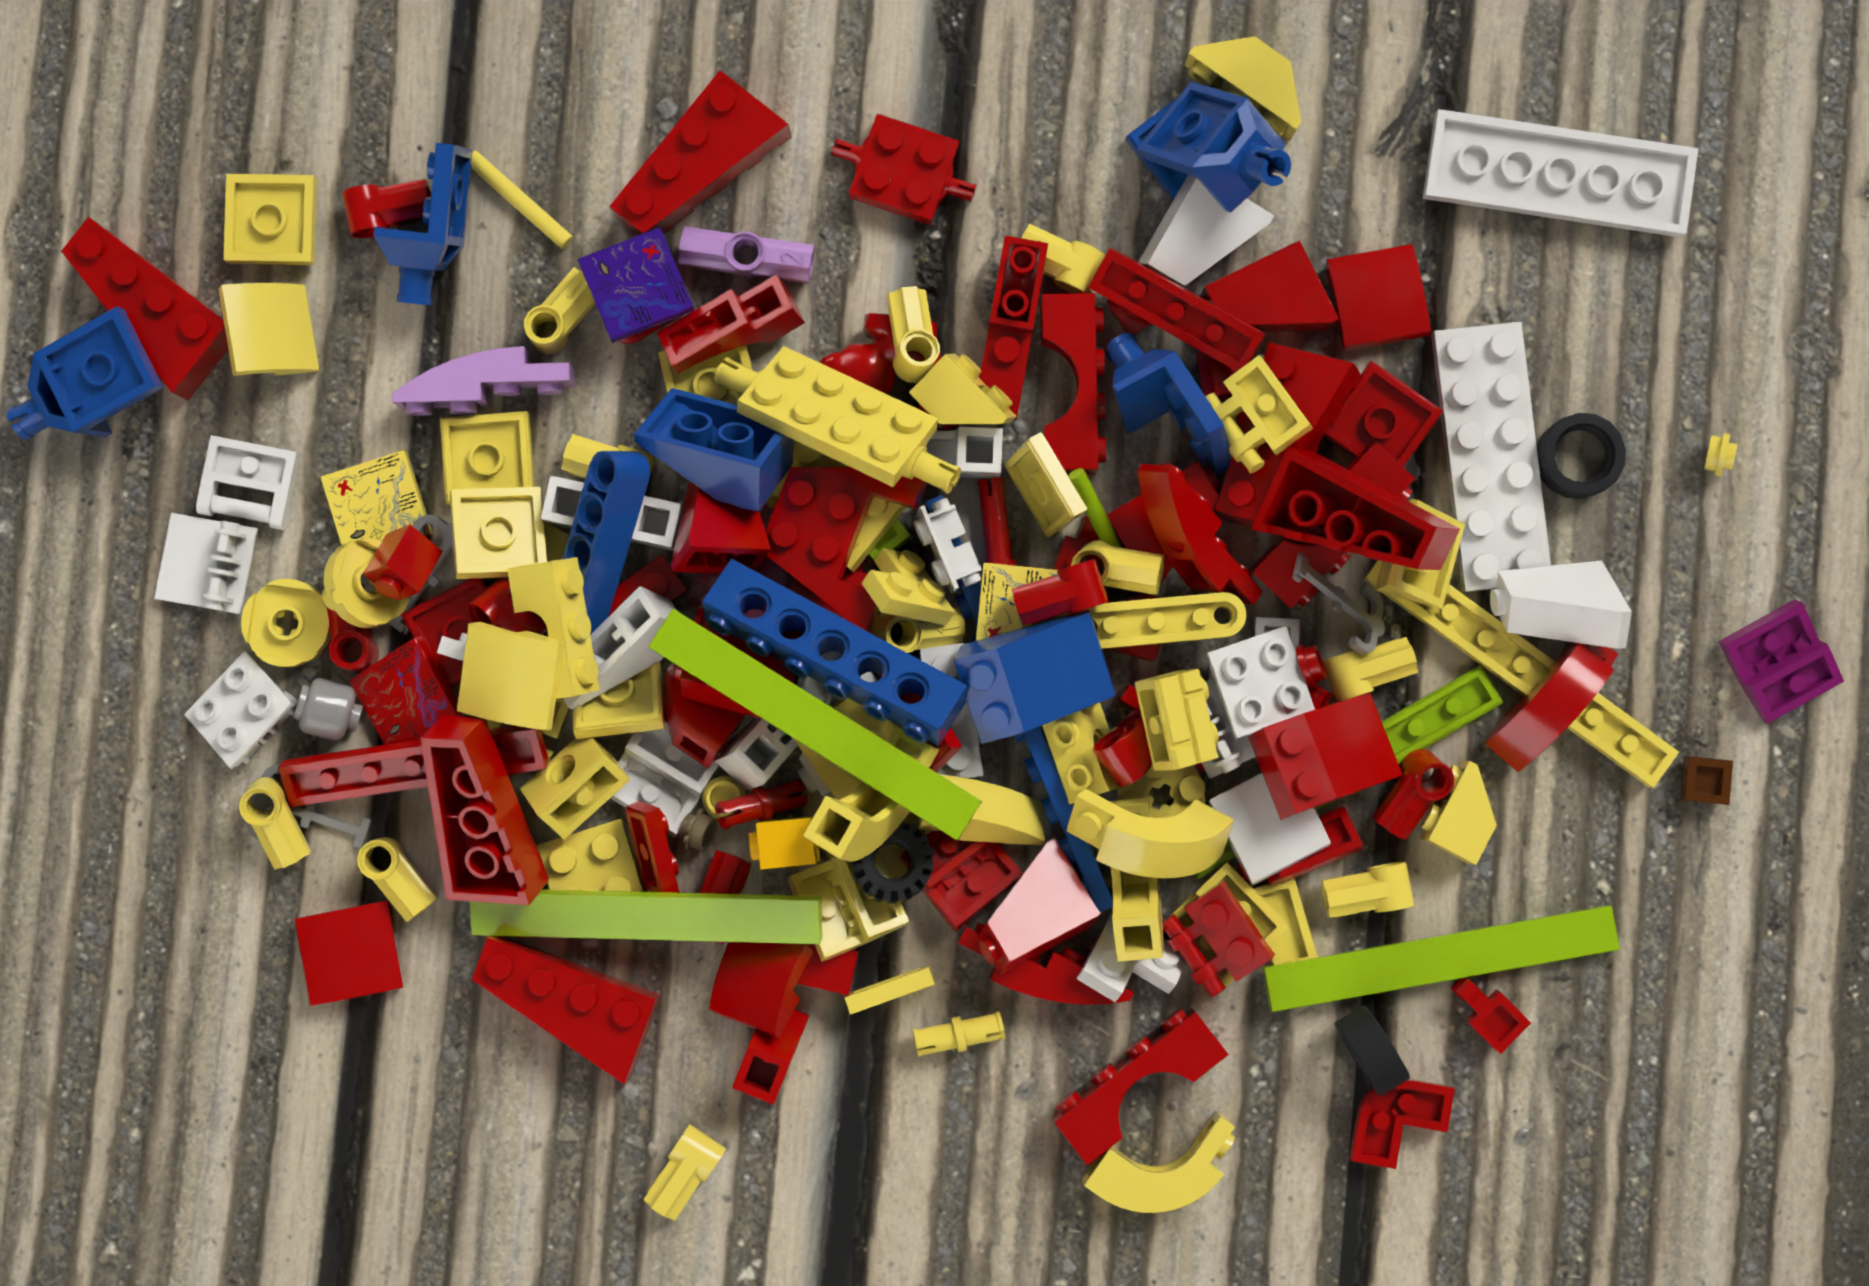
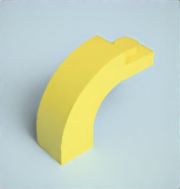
M896 726L888 740V743L928 768L939 752V749L927 742L920 743L911 739L899 726ZM862 782L851 794L842 799L825 796L803 837L841 860L857 861L881 846L899 827L910 811Z
M1085 788L1076 796L1067 832L1098 848L1099 852L1096 860L1109 867L1144 877L1179 878L1194 875L1209 868L1223 855L1234 819L1196 799L1184 811L1172 817L1150 818L1140 816L1115 805Z
M1149 797L1110 801L1131 813L1151 818ZM1111 867L1113 888L1112 924L1117 962L1163 958V922L1159 878L1138 876Z
M1215 1111L1183 1156L1171 1163L1159 1166H1149L1135 1162L1112 1146L1093 1161L1081 1178L1086 1188L1105 1201L1126 1210L1141 1213H1160L1182 1208L1207 1194L1224 1176L1221 1169L1211 1161L1215 1156L1221 1159L1230 1149L1235 1139V1136L1231 1134L1235 1126L1230 1120Z

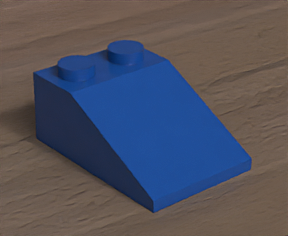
M674 388L670 389L634 433V442L711 497L741 509L759 512L793 465V439L737 413V405Z
M1090 610L963 644L954 658L960 681L967 685L966 700L981 744L1025 733L1116 695Z

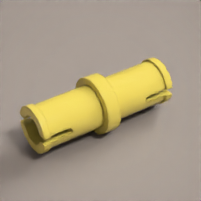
M1000 1011L961 1020L960 1016L951 1018V1023L922 1029H912L918 1057L956 1048L959 1053L967 1051V1046L999 1039L1005 1040Z

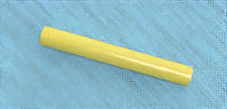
M473 151L471 169L562 250L565 249L573 240V236L478 151Z

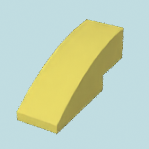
M941 775L982 801L961 835L960 841L1043 846L1045 834L1042 803L1003 786L974 779ZM917 816L918 830L941 831Z

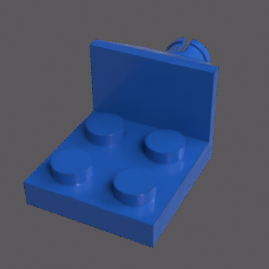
M1195 82L1188 84L1137 148L1142 156L1150 162L1196 177L1223 209L1230 213L1249 197L1261 182L1270 186H1278L1284 182L1281 177L1273 175V173H1279L1288 177L1291 170L1290 157L1283 151L1285 143L1248 98Z
M436 143L435 152H430L427 161L428 179H433L431 197H426L423 206L424 224H429L428 233L374 227V237L389 264L399 266L400 282L397 302L432 305L431 292L435 270L444 271L464 247L473 150L453 144Z
M114 307L33 353L27 386L32 397L24 403L8 409L7 418L8 421H14L19 418L20 422L13 424L11 427L24 440L31 439L35 434L47 427L107 437L112 434V431L106 419L162 389L163 386L125 309Z
M1123 333L1112 339L1107 344L1105 353L1116 368L1114 370L1112 386L1123 427L1127 434L1169 412L1178 430L1182 431L1186 428L1193 438L1189 441V444L1201 464L1208 462L1216 475L1227 470L1231 460L1224 424L1176 351L1152 349L1144 353L1133 333Z

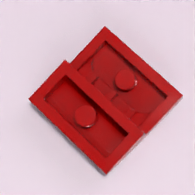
M1413 244L1326 260L1325 270L1335 302V311L1339 317L1336 324L1344 351L1430 336L1431 327L1427 303Z
M931 831L926 835L929 839V846L933 848L934 866L930 879L922 891L955 932L1013 887L1024 874L998 843L957 841L942 831ZM905 851L900 855V858L906 868L909 869L910 858Z
M388 900L294 919L310 1006L403 988Z
M729 942L716 974L709 1010L714 1014L779 1038L800 1001V998L792 990L814 952L806 944Z

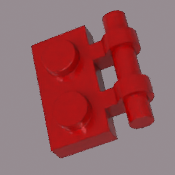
M1224 880L1184 907L1193 920L1192 923L1183 927L1175 914L1162 921L1163 929L1169 936L1167 943L1174 952H1180L1192 969L1190 973L1192 979L1197 985L1202 984L1211 998L1226 988L1216 974L1217 972L1226 967L1235 982L1273 959L1275 955ZM1201 934H1203L1216 953L1209 960H1206L1193 941Z

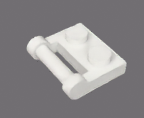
M210 435L196 502L197 513L207 516L219 513L269 523L270 528L286 530L290 521V504L301 454L295 451ZM219 483L274 493L272 506L218 496Z

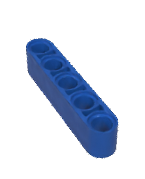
M600 451L593 456L562 558L578 557L579 569L584 580L583 593L586 611L591 622L590 635L609 616L649 482V462L645 455L638 451Z

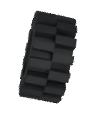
M903 820L892 835L875 851L860 860L851 862L855 882L859 883L861 890L866 895L869 894L874 897L873 900L878 902L887 901L888 904H896L898 901L903 900L905 902L918 894L930 879L934 866L933 848L929 846V839L926 834H921L917 830L918 827L913 823L908 825ZM889 844L901 846L906 850L910 858L908 871L903 876L895 879L884 877L875 866L877 851Z

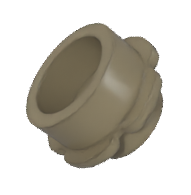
M705 809L698 810L696 815L688 813L681 823L678 835L683 839V847L687 850L694 848L703 852L713 839L717 820L707 816Z

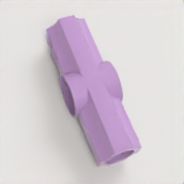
M684 226L680 238L678 263L679 266L733 273L744 279H754L756 277L769 279L777 274L782 281L810 284L815 246L762 238L748 231L734 234ZM746 246L756 248L759 254L753 263L743 265L735 260L736 254L741 248Z

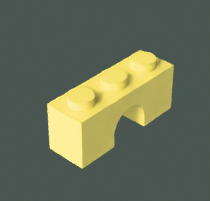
M578 557L507 568L514 613L531 611L538 614L547 626L548 637L564 641L556 699L599 691V670L594 659L590 635L591 622L586 611L583 593L584 580L579 569Z

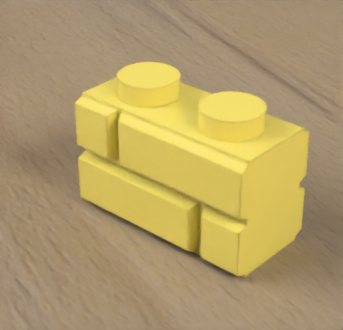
M1199 668L1174 671L1135 682L1154 771L1177 770L1218 758L1216 745L1219 741V735L1216 726L1210 721L1206 703L1209 698V689L1206 681L1200 675Z

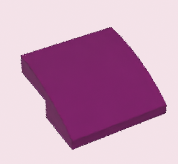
M1795 599L1718 641L1748 699L1763 722L1767 724L1844 682L1829 645L1819 640L1803 602Z

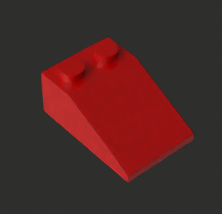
M1370 692L1266 726L1248 736L1280 820L1403 775Z

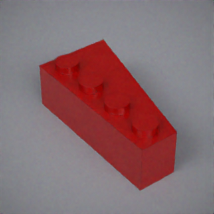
M719 70L609 207L616 219L636 235H641L659 227L663 234H665L693 213L694 208L712 195L715 196L727 187L726 184L746 169L750 170L762 161V157L775 147H780L791 139L792 135L789 124Z
M87 217L61 252L107 311L114 307L125 309L155 372L173 394L189 401L229 350L223 317L107 228Z
M1269 342L1263 360L1313 427L1311 431L1287 448L1317 452L1319 449L1318 444L1330 424L1335 423L1342 411L1341 406L1351 390H1355L1363 376L1352 362ZM1245 415L1241 427L1244 434L1255 427L1247 415ZM1267 442L1257 449L1265 464L1254 473H1249L1242 462H1236L1233 457L1231 458L1215 511L1226 521L1252 527L1286 452V449L1276 455Z
M1287 448L1251 530L1313 543L1338 551L1363 555L1364 557L1413 569L1441 570L1460 528L1314 451Z
M442 715L421 737V745L446 900L530 905L549 881V877L486 719L476 716Z
M504 936L487 937L471 979L623 1084L632 1077L661 998V994Z

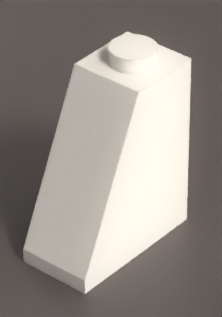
M1188 175L1138 262L1174 283L1185 286L1269 225L1275 215L1247 198L1231 213L1227 212L1196 177Z
M1602 560L1498 571L1496 589H1492L1490 592V606L1493 615L1499 616L1507 633L1615 649L1626 648L1632 611Z

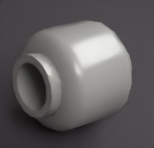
M316 678L311 682L310 686L302 685L293 719L299 720V728L303 733L331 741H338L345 735L347 729L356 730L363 706L355 704L356 693L353 687L323 678Z

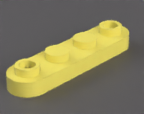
M1227 592L1110 602L1086 609L1090 610L1093 622L1096 624V632L1102 649L1227 638L1238 633L1246 621V609L1243 602L1237 596ZM1217 608H1225L1229 612L1230 619L1226 624H1219L1214 619V612Z

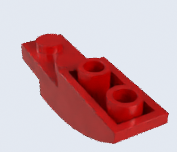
M1005 235L980 379L989 388L995 385L1002 390L1013 403L1009 409L1018 416L1048 243Z
M1168 463L1163 465L1141 464L1137 473L1148 518L1165 555L1179 576L1190 589L1212 591L1215 593L1227 592L1237 596L1243 604L1255 605L1263 591L1250 578L1251 572L1245 566L1236 562L1226 551V544L1214 536L1222 521L1210 509V502L1192 489L1185 481V474L1176 466Z
M977 922L974 929L965 925L958 939V944L982 955L978 935L985 925ZM1064 947L1062 953L1052 949L1045 964L1038 962L1041 956L1039 954L1001 975L994 965L989 975L991 981L1011 990L1060 1003L1081 1005L1112 1004L1130 1001L1134 994L1130 988L1125 987L1121 996L1114 1002L1077 980L1087 957L1068 947Z

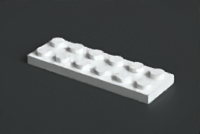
M1438 109L1434 115L1422 199L1682 238L1687 234L1699 148Z
M1522 322L1437 330L1431 333L1440 409L1443 410L1441 422L1452 514L1454 519L1465 524L1457 553L1462 593L1496 589L1498 571L1551 566Z

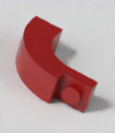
M1569 642L1557 662L1539 684L1522 701L1501 717L1485 741V744L1517 772L1521 771L1547 749L1593 700L1613 673L1614 669L1611 666L1618 653L1608 647Z

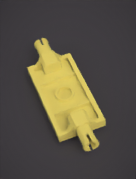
M783 346L764 370L760 372L743 366L729 357H726L716 370L714 379L717 384H722L742 394L737 400V413L891 487L895 486L901 476L910 480L916 477L949 494L952 491V487H955L961 474L959 466H954L927 453L926 446L937 431L938 418L792 349Z

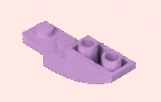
M525 346L492 349L459 357L431 368L392 394V400L400 408L406 409L407 415H432L433 408H450L451 414L477 413V407H489V389H493V394L498 396L520 395V388H537V393L543 395L563 394L564 387H576L575 369L570 363L532 364V354Z

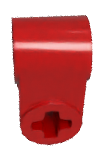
M1140 709L1129 712L1112 731L1104 735L1093 747V752L1118 787H1126L1143 777L1152 765Z

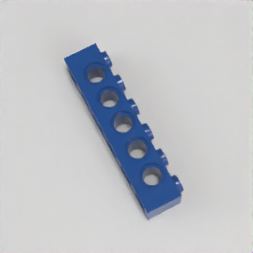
M732 558L702 600L705 620L717 633L723 636L732 634L745 641L746 646L757 655L762 657L770 655L780 660L794 675L804 679L808 676L822 683L826 691L841 700L849 698L862 705L864 711L871 717L879 721H886L888 719L901 726L904 733L917 742L926 743L928 741L939 747L966 703V684ZM752 609H759L764 612L758 618H749L744 615ZM789 630H798L803 633L797 639H787L782 636ZM828 651H837L843 655L834 661L821 657L822 654ZM867 672H875L881 675L882 678L876 682H867L861 679L860 676ZM907 693H914L920 696L921 700L914 704H908L903 702L900 697Z

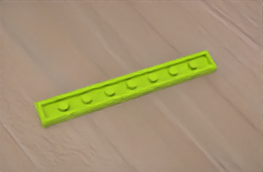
M673 608L648 646L656 653L957 841L982 803L975 796Z
M1478 665L1382 720V724L1397 762L1400 763L1410 752L1430 746L1501 705L1503 701L1482 665ZM1327 804L1318 806L1315 808V810L1317 811L1320 808L1326 806ZM1229 839L1223 855L1209 868L1196 873L1197 879L1235 858Z
M541 890L530 905L470 901L472 935L820 944L823 940L821 896Z
M1604 905L1263 966L1262 970L1269 1009L1271 1012L1610 952L1620 950L1612 906Z

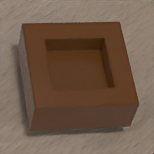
M1684 756L1680 800L1729 805L1733 761Z

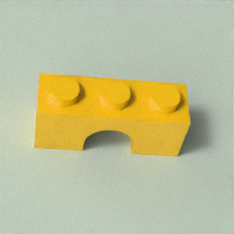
M814 816L768 820L756 823L757 831L749 833L751 860H759L760 870L817 864L818 861L822 860L821 847L803 837Z

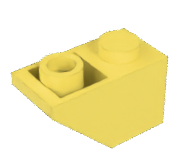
M945 354L909 391L930 415L938 418L939 424L1011 423L1017 417L1009 409L1013 404L1009 397L995 385L989 388L978 377L982 372L980 368L965 354H962L960 357L956 354Z
M1460 761L1458 767L1455 765L1450 767L1454 775V786L1451 792L1446 797L1440 799L1437 806L1432 804L1424 814L1420 827L1425 830L1420 839L1467 864L1477 865L1497 824L1478 765L1471 761Z

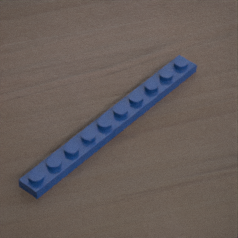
M942 495L925 502L928 514L934 512L931 504L943 499ZM960 537L951 540L954 548L962 545ZM960 580L958 585L962 594L955 596V599L965 621L973 618L977 627L981 593L980 584L977 582L965 587L963 580ZM976 636L972 637L973 642L976 641ZM1040 727L1014 735L1016 743L1025 741L1030 753V757L1023 760L1033 784L1041 781L1048 797L1041 800L1050 824L1059 822L1065 836L1064 839L1058 841L1060 847L1071 865L1076 863L1082 877L1081 882L1099 912L1112 908L1113 900L1089 843L1067 832L1073 805H1069L1059 772Z

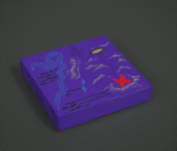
M660 227L578 259L579 266L612 343L694 311L693 303Z

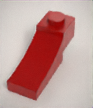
M776 274L740 296L733 289L728 290L657 332V335L671 366L680 374L709 358L735 348L763 341L768 345L805 324V321L790 290Z

